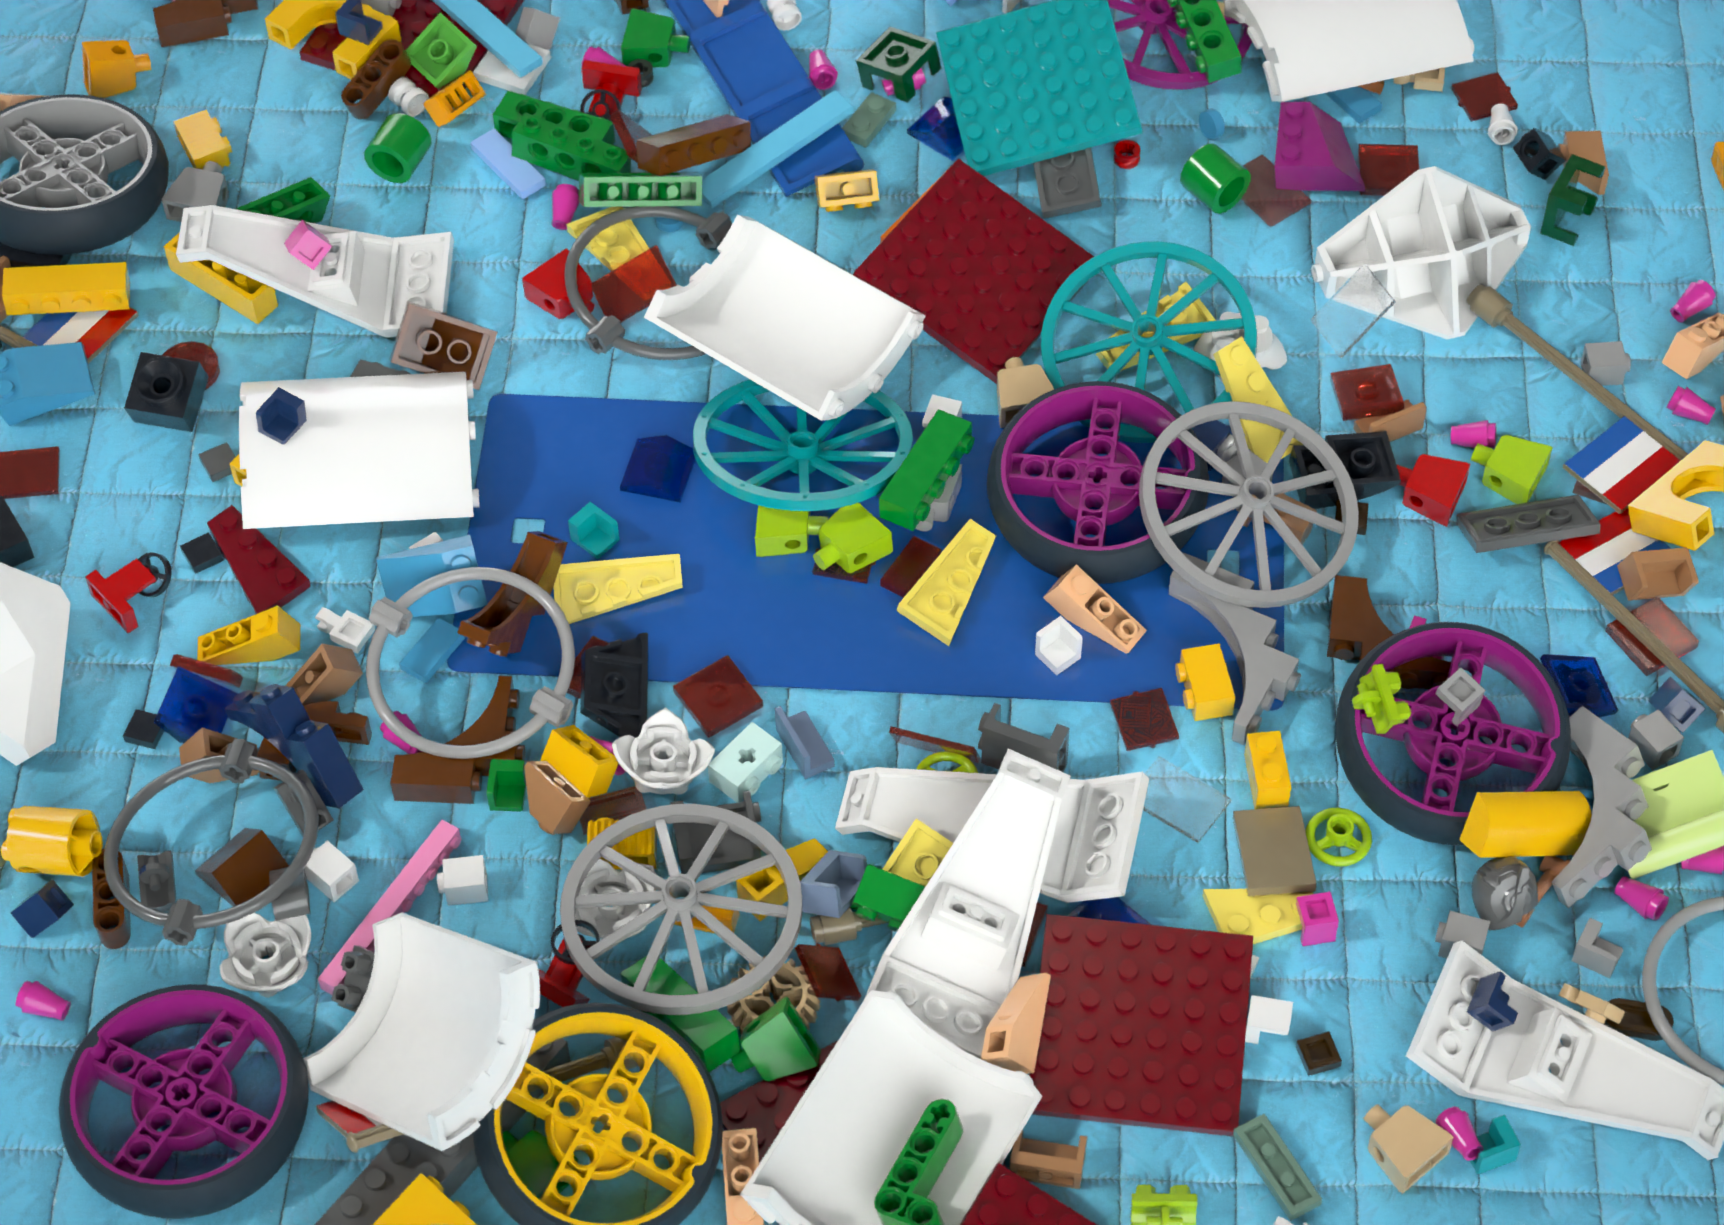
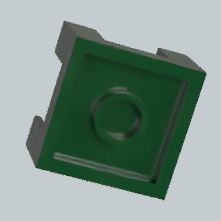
M891 26L856 60L863 88L869 90L875 88L872 74L892 81L896 98L907 103L916 94L912 76L927 61L931 75H936L941 69L936 41Z
M1571 154L1549 193L1540 234L1572 246L1575 245L1579 234L1558 227L1566 211L1578 216L1582 213L1591 215L1598 200L1596 195L1576 188L1579 173L1582 171L1602 178L1605 171V166Z

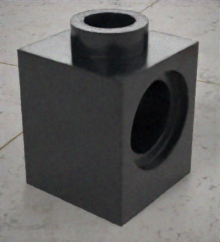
M1535 128L1524 134L1521 140L1513 147L1527 171L1544 180L1566 161L1550 135Z

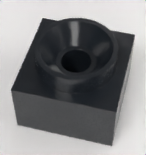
M141 352L124 409L133 422L193 432L209 376L198 361Z

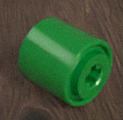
M393 113L386 117L364 151L365 161L369 168L384 180L393 183L407 182L432 145L431 135L427 128L412 116L403 113Z
M1213 143L1206 144L1196 150L1185 163L1180 175L1182 186L1217 214L1227 212L1233 208L1244 196L1251 181L1249 170Z

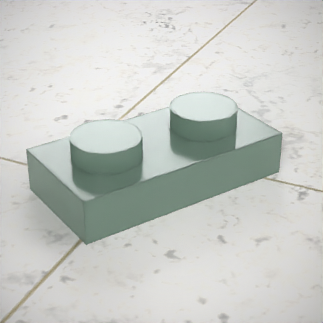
M871 92L842 127L849 140L866 148L896 112V102Z

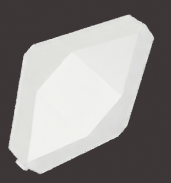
M1436 166L1424 168L1414 172L1317 247L1315 265L1311 267L1312 277L1316 283L1319 282L1325 297L1444 339H1452L1464 336L1478 317L1470 310V305L1467 304V298L1470 293L1480 284L1486 287L1491 286L1494 290H1497L1527 247L1531 226L1519 204Z
M0 562V755L17 766L56 742L71 602L61 586Z

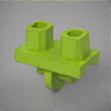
M1375 664L1371 667L1370 673L1359 679L1360 684L1357 685L1359 694L1351 701L1354 709H1364L1366 716L1372 718L1376 734H1383L1393 725L1404 723L1411 716V711L1407 702H1395L1393 694H1396L1401 689L1399 674L1397 672H1385L1383 664Z
M1138 1185L1136 1192L1132 1193L1131 1225H1196L1197 1194H1191L1188 1185H1174L1170 1188V1194H1156V1188L1152 1185Z

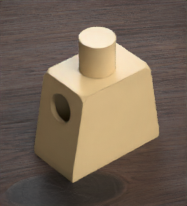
M1014 357L1006 361V369L997 372L1000 428H1005L1010 420L1032 400L1054 390L1041 365L1032 364L1024 366L1021 358Z
M1377 1104L1364 1117V1121L1375 1130L1370 1135L1368 1151L1401 1194L1450 1153L1454 1137L1410 1106L1405 1105L1390 1116Z

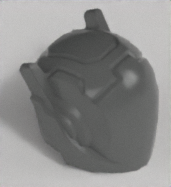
M1516 857L1493 858L1484 863L1473 877L1472 899L1480 919L1490 921L1488 930H1499L1521 922L1522 916L1532 911L1538 904L1535 875L1529 866Z

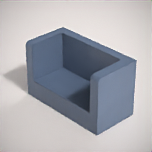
M829 850L800 881L803 903L802 911L804 913L840 918L853 902L867 867L866 856Z

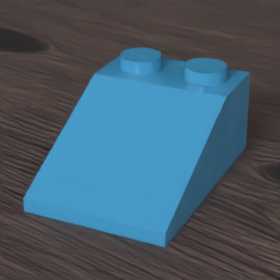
M82 342L19 347L0 352V415L9 426L95 395Z
M470 535L376 557L385 596L393 602H396L403 594L417 584L435 575L455 569L478 567ZM468 580L440 587L418 599L408 610L411 611L413 617L459 613L486 606L487 600L482 580Z

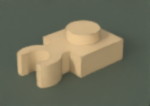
M1445 67L1394 78L1393 83L1403 85L1413 82V89L1442 92Z
M1564 983L1559 993L1560 997L1587 1009L1585 1016L1602 1024L1605 1023L1606 1019L1620 1024L1625 1011L1615 1005Z

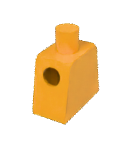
M126 40L82 42L83 82L89 96L107 98L134 90L136 87V73L151 70L148 53L133 55L129 42Z

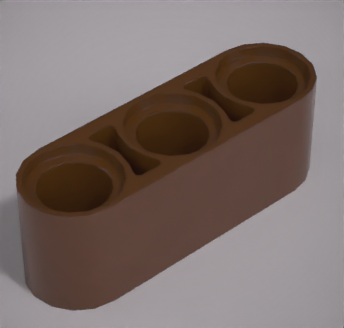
M395 39L384 41L343 89L341 94L342 101L354 118H368L388 96L392 84L397 79L402 78L410 69V57L399 41Z
M104 848L100 855L94 857L92 861L93 922L101 943L106 948L118 949L126 945L130 940V912L124 908L116 897L107 900L113 897L114 894L106 880ZM118 851L119 874L123 884L130 893L129 873L123 856ZM116 925L115 928L107 930L109 927Z

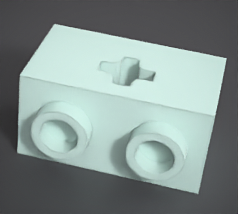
M751 722L708 764L709 782L735 802L743 801V792L750 791L752 796L769 774L773 775L780 769L783 763L782 743Z

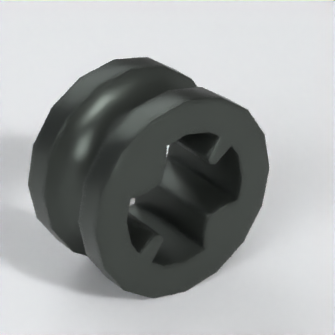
M636 59L628 64V67L640 68V72H643L641 74L642 88L649 86L653 82V68L649 61Z

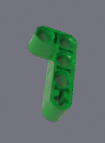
M938 1099L926 1107L874 1200V1206L882 1225H944L935 1202L927 1197L963 1134V1125L956 1107L951 1101ZM925 1220H930L927 1223L921 1224Z

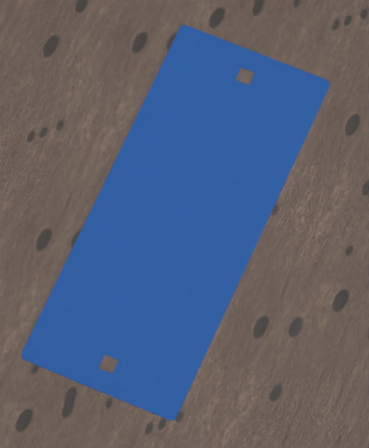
M497 394L489 400L475 489H479V507L473 508L474 517H470L467 535L471 536L478 567L511 571L523 543L511 542L513 523L517 518L542 519L545 521L543 533L568 542L561 564L680 554L683 588L569 624L575 647V663L572 677L581 678V655L585 649L598 645L606 646L610 642L619 639L622 642L630 640L644 632L648 633V681L1114 703V700H1118L1117 703H1119V699H1121V703H1148L1144 705H1151L1152 695L1143 693H1153L1152 691L1157 692L1154 693L1157 696H1153L1155 705L1159 704L1157 702H1160V705L1164 703L1165 706H1185L1183 699L1185 686L1183 682H1178L1175 670L1176 663H1180L1181 650L1220 643L1235 694L1234 709H1240L1243 702L1242 676L1234 653L1223 635L1207 618L1190 605L1169 595L1170 576L1174 570L1167 562L1137 578L1116 583L1098 584L1147 630L1129 653L1125 654L1066 620L1082 636L1081 659L1056 675L1035 655L1037 632L1062 616L1043 598L1059 577L1044 572L1024 559L1005 539L992 514L987 495V472L992 451L1004 429L1000 428L999 415L962 414V419L972 422V436L975 440L969 454L964 453L960 459V464H962V484L947 521H933V527L929 531H919L916 528L914 531H911L880 518L879 497L883 491L867 500L858 502L892 532L893 552L869 564L867 568L863 567L858 570V572L863 569L868 571L849 576L850 573H846L848 575L846 576L844 575L846 571H843V568L841 569L840 566L837 571L829 567L827 568L836 573L833 574L827 572V570L821 569L820 571L816 565L813 554L821 549L819 535H809L808 550L805 553L756 557L755 533L758 505L732 496L716 486L702 472L694 456L693 429L699 413L707 403ZM735 404L717 418L723 422L782 442L747 404ZM763 405L790 434L797 431V407ZM852 409L822 442L887 418L878 410ZM904 411L911 424L914 446L926 428L922 425L926 412ZM806 412L807 431L815 433L826 420L821 421ZM1079 421L1059 426L1036 439L1022 454L1059 457L1069 445L1088 438L1090 428ZM711 428L706 438L710 453L774 451ZM891 428L831 451L897 452L900 442L895 428ZM1119 440V442L1129 447L1136 454L1141 465H1144L1154 443H1136ZM1167 448L1161 457L1158 467L1182 469L1176 456ZM1284 458L1279 461L1273 472L1272 484L1284 481ZM780 461L718 464L735 477L747 481ZM827 461L863 481L871 478L889 464V462ZM1214 467L1210 472L1208 471L1209 481L1222 483L1223 475ZM818 469L809 473L810 493L827 492L849 487V485ZM787 470L759 487L781 492L800 493L799 474ZM1032 474V475H1029V476L1037 477V476H1039V475H1038V474ZM1063 477V478H1061V479L1069 480V479H1071V478H1069V477ZM1128 483L1124 485L1133 486L1134 484ZM1156 487L1157 489H1165V487ZM1209 493L1205 509L1234 497ZM1012 494L1017 507L1032 524L1052 537L1074 543L1076 522L1060 510L1054 498ZM589 502L596 505L618 523L620 541L599 559L593 557L570 539L568 520ZM1137 506L1124 520L1107 526L1104 546L1124 544L1148 534L1140 506ZM1091 507V508H1089V509H1090V510H1098L1099 508H1097V507ZM840 508L810 512L811 516H828L829 519ZM1158 508L1162 523H1165L1176 510ZM1234 509L1200 523L1195 533L1180 551L1183 554L1186 553L1207 562L1208 550L1218 549L1239 512ZM972 519L996 535V538L953 639L948 646L897 612V607L967 521ZM1251 520L1247 527L1242 526L1229 551L1239 552V576L1254 581V590H1260L1253 523ZM1264 522L1271 590L1284 589V540L1272 525ZM1087 534L1085 537L1090 538L1095 537V535ZM482 580L487 604L503 583ZM554 588L552 589V592H551V595H550L553 599H554ZM485 606L455 613L453 625L459 628L462 620L473 617ZM1284 606L1269 608L1253 607L1252 610L1277 620L1275 634H1278L1279 637L1274 649L1284 652ZM545 611L544 615L532 616L521 651L518 653H510L507 657L499 656L489 652V646L487 645L486 648H481L467 642L468 637H466L447 659L448 667L455 672L559 677L562 649L557 628L548 612ZM1160 690H1161V694H1160L1159 697H1160V698H1163L1164 700L1157 698L1158 695H1159V693H1160ZM1131 696H1134V697H1149V699H1145V698H1130V697H1131ZM1275 698L1269 710L1273 711L1281 708L1284 700L1281 701ZM1124 699L1149 700V701H1148V702H1147V701H1129V700H1124Z

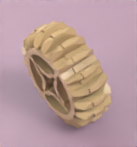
M791 958L782 965L762 988L753 992L752 995H748L727 1006V1011L732 1016L733 1024L735 1027H740V1033L742 1034L746 1025L774 1005L770 999L771 992L776 1003L788 997L794 1008L797 1006L796 1011L809 1030V1023H815L817 1019L816 1012L820 1009V1000L818 999L820 990L815 985L813 974H807L804 964L795 968V961ZM749 963V970L740 968L738 978H732L730 983L740 979L755 967Z

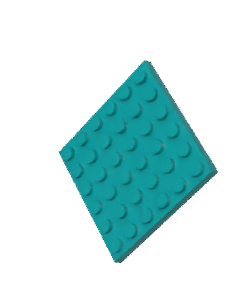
M1051 0L936 32L967 165L982 176L1143 133L1108 0Z

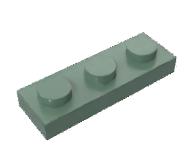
M1265 1114L1234 1129V1138L1290 1221L1321 1206V1196Z

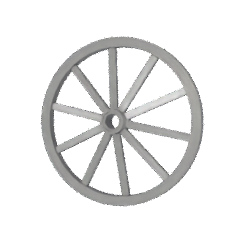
M1235 401L1219 402L1193 409L1173 421L1160 434L1144 462L1139 484L1140 509L1153 544L1163 559L1184 580L1217 599L1236 605L1259 608L1280 607L1299 602L1327 586L1341 570L1353 550L1357 537L1359 511L1357 497L1350 476L1342 461L1329 444L1313 429L1287 413L1261 404ZM1228 419L1244 477L1187 430L1209 421ZM1240 419L1267 424L1285 432L1261 475L1255 474ZM1178 437L1234 485L1157 472V468L1165 450ZM1292 438H1295L1308 448L1327 470L1272 484L1269 480ZM1333 481L1341 504L1342 522L1274 495ZM1155 483L1232 496L1234 498L1164 526L1156 503ZM1274 508L1341 534L1337 550L1330 563L1323 570ZM1236 509L1239 512L1205 571L1194 565L1170 538V536L1231 510ZM1263 515L1313 578L1293 587L1271 590ZM1247 517L1252 518L1260 590L1230 585L1213 577Z
M672 804L634 813L617 821L598 834L582 850L567 875L561 895L560 916L565 944L572 960L584 977L608 997L638 1010L666 1015H688L703 1013L733 1004L755 992L769 981L785 963L797 941L802 922L803 903L797 870L784 847L766 829L751 819L724 808L701 804ZM702 823L716 826L688 873L680 874L666 824ZM656 826L669 877L666 880L613 850L612 847L637 832ZM728 830L747 838L767 854L696 883ZM601 857L659 890L578 895L587 874ZM775 865L785 883L788 906L707 894L705 892ZM657 903L586 950L576 928V908ZM702 906L786 918V922L777 943L770 953L763 958ZM665 914L633 987L616 980L595 963L594 960ZM694 916L698 918L755 968L740 979L709 991L692 918ZM675 921L681 922L698 994L661 995L645 992Z

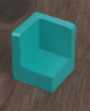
M591 502L568 520L570 539L597 559L620 541L617 521Z
M1505 1115L1492 1119L1489 1131L1477 1136L1479 1143L1483 1147V1152H1480L1477 1158L1471 1160L1477 1175L1516 1161L1521 1147V1143Z

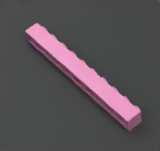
M444 820L438 823L318 977L322 990L332 995L334 987L344 983L346 971H343L341 966L342 958L345 952H352L354 945L362 946L375 952L372 924L410 910L413 901L423 893L429 880L434 879L437 870L443 865L442 859H448L453 849H457L460 845L461 836L459 828Z

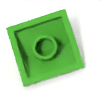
M439 13L408 47L406 52L410 57L411 64L439 89L465 73L477 46L442 13Z

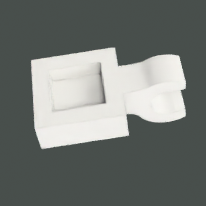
M322 607L315 617L320 621L317 628L325 633H329L331 641L345 648L352 649L357 654L375 631V625L371 624L369 620L348 610L341 617L331 610Z

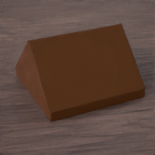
M244 828L195 870V874L234 907L255 897L270 886L269 871L289 867V864L263 830Z

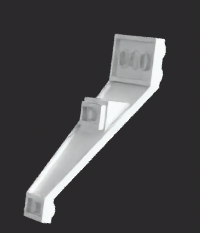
M215 205L183 209L176 252L180 263L201 260L214 261L385 338L397 336L408 301L447 314L454 238L451 232L392 238L307 222L326 236L332 245V248L318 266L312 270L291 255L284 245L287 238L301 221Z
M1007 750L995 779L883 953L865 998L870 990L897 993L904 999L905 1005L932 1030L946 1040L958 1043L964 1051L981 1059L986 1027L1019 978L1062 798L1070 780V775L1013 750Z
M885 767L850 771L835 829L842 835L870 831L900 842L917 818L954 843L997 774ZM1143 771L1088 780H1069L1062 798L1039 893L1066 903L1125 896L1150 779Z
M1461 940L1453 943L1406 1054L1407 1058L1458 1096L1681 1140L1707 1160L1718 1158L1724 1141V1088L1713 1079L1512 979ZM1501 971L1506 975L1501 990L1509 995L1510 999L1507 1005L1517 1011L1518 1015L1513 1025L1492 1032L1469 1015L1467 1009L1480 978Z

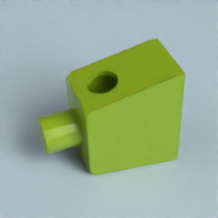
M1504 435L1501 436L1495 449L1478 443L1473 451L1471 461L1485 466L1482 479L1484 486L1515 504L1528 503L1549 465L1553 447Z
M855 503L844 506L836 511L820 527L819 539L821 549L813 554V558L822 570L827 569L836 562L847 573H853L893 552L892 532L861 504Z
M758 505L755 533L756 557L805 553L808 550L809 535H819V529L828 520V516H811L810 511L780 510Z

